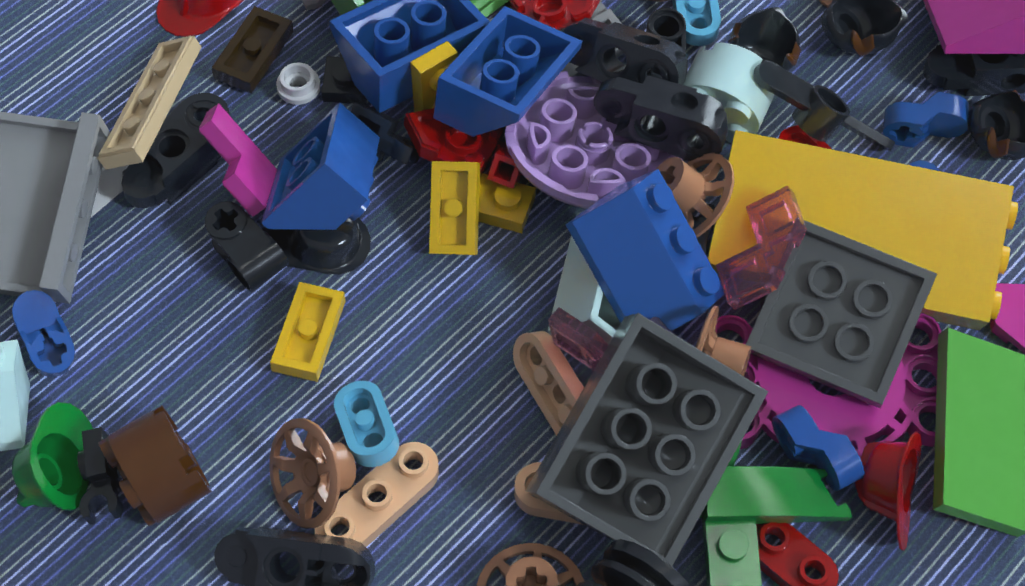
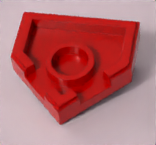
M434 108L405 114L404 126L419 157L429 161L479 162L480 176L495 153L498 142L502 141L503 127L474 137L434 119Z

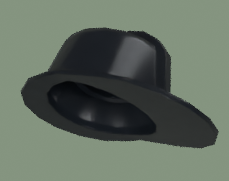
M348 218L336 230L267 229L265 226L263 228V231L267 232L276 241L289 261L288 267L340 275L351 272L363 264L370 252L371 237L366 225L359 218L354 221Z

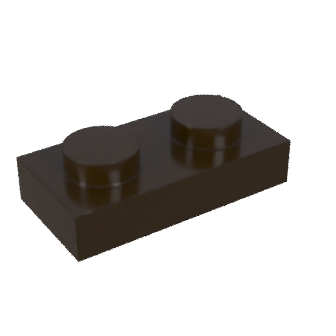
M254 6L212 66L214 79L252 94L294 32L292 21Z

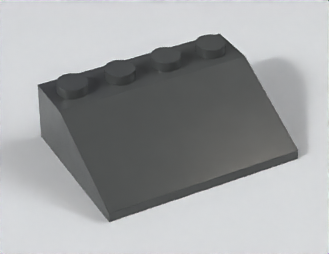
M640 313L625 316L528 485L526 492L612 541L623 539L634 542L652 551L673 566L769 391Z

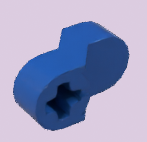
M937 92L923 104L912 102L893 103L884 112L883 135L893 140L895 145L911 148L917 146L930 135L944 138L958 137L968 129L969 103L962 96L944 92Z
M38 290L24 292L18 296L12 308L13 322L32 366L38 373L47 377L61 376L71 368L75 357L74 344L68 329L51 296ZM41 329H43L47 338L43 337V334L40 332Z
M797 405L772 418L774 433L788 459L813 464L818 469H825L828 474L825 481L833 490L838 491L864 478L865 473L862 461L846 435L819 430L813 418L803 406Z

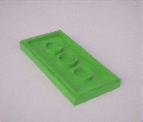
M947 328L938 334L933 510L1019 537L1025 534V355Z

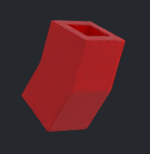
M499 141L487 179L514 189L519 184L522 174L510 156L506 142ZM502 161L505 162V163H508V164L513 165V167H512V166H509V165L502 164Z

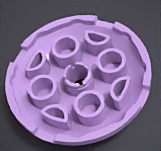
M563 71L559 73L519 122L505 126V139L509 154L520 173L533 186L563 203L587 209L617 186L654 171L663 161L676 157L615 135L614 131L617 125L605 121L606 118L602 117L594 107L593 99L602 82L589 76L569 77L568 71Z

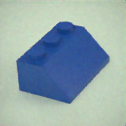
M373 0L330 20L329 25L354 85L373 107L381 113L413 97L411 61L446 41L455 48L459 56L490 21L470 0Z
M504 6L438 77L433 118L472 137L519 122L581 49L582 41Z
M339 102L280 159L261 224L267 229L336 230L348 218L352 221L359 218L371 201L368 197L370 187L375 179L373 177V170L378 161L376 154L380 137Z
M659 169L617 186L565 224L620 323L625 316L640 313L671 332L703 314L726 293L718 274L710 264L697 240L695 232L688 224L674 198L672 190L665 182Z

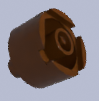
M163 405L107 435V438L98 442L111 467H116L123 480L118 482L122 492L133 509L137 507L149 527L156 522L160 523L212 492L195 456L178 431L175 432L178 427Z

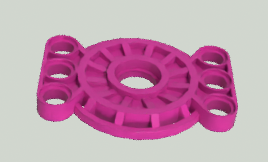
M924 313L920 314L915 328L925 331L930 339V343L919 346L909 341L881 408L847 394L837 396L825 395L815 389L810 383L809 378L750 354L744 377L769 392L751 423L752 430L744 435L740 449L748 448L754 444L762 429L772 440L779 443L773 430L772 418L797 405L803 406L808 411L819 430L846 435L860 459L864 447L868 443L874 442L881 435H888V437L880 442H897L906 431L910 436L914 432H919L922 445L935 446V432L928 431L920 424L919 415L925 412L936 414L937 385L932 388H923L917 385L912 378V372L919 369L927 370L935 376L937 381L938 334L941 333L939 324L933 317ZM725 315L718 318L715 331L717 335L724 330L735 331L742 337V344H746L753 328L746 320L739 316Z

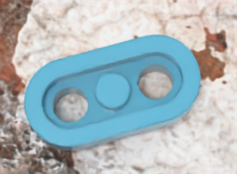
M672 0L673 9L680 12L686 21V43L694 46H705L715 41L721 24L718 0Z
M355 381L344 386L334 399V408L346 443L355 461L365 467H377L389 462L399 449V438L379 387L369 381Z

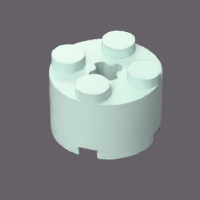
M715 43L711 50H705V46L698 50L683 85L696 88L698 93L712 96L721 102L727 115L728 137L726 141L732 144L735 130L753 134L758 132L775 95L762 88L755 80L754 70L762 62L763 59L748 49L734 44Z

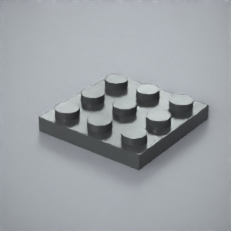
M801 219L746 345L752 346L750 353L752 355L881 408L937 273Z

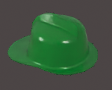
M58 402L46 408L39 419L32 439L15 455L12 461V475L18 488L16 502L21 507L32 505L37 507L56 506L62 510L73 511L79 507L82 496L87 492L89 480H83L80 474L77 454L79 451H83L82 431L93 429L85 414L74 405Z

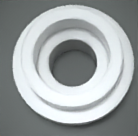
M299 62L285 66L276 82L279 96L285 102L295 105L305 104L315 99L321 87L318 74L309 65Z

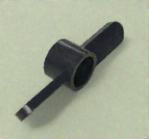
M763 61L756 66L754 70L756 82L762 88L797 107L793 111L792 117L796 124L812 138L825 142L842 125L874 145L888 151L892 150L895 142L850 116L847 104L832 90L822 85L813 86L772 61Z

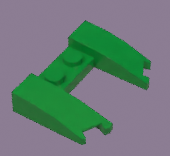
M727 466L701 513L707 586H762L756 524H767L770 522L849 521L852 515L848 505L844 503L837 506L821 481L828 476L826 470L776 466Z

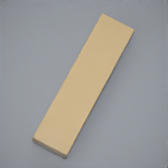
M186 36L158 43L97 159L105 170L144 161L202 48L195 36Z

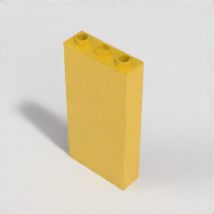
M735 130L728 159L733 167L735 183L728 205L715 222L708 254V260L718 276L771 287L800 220L803 219L937 273L921 312L933 317L935 321L981 330L990 323V319L997 318L1002 301V292L995 291L998 274L1005 273L1010 257V247L1004 246L1006 229L1012 230L1018 212V202L1012 201L1014 186Z

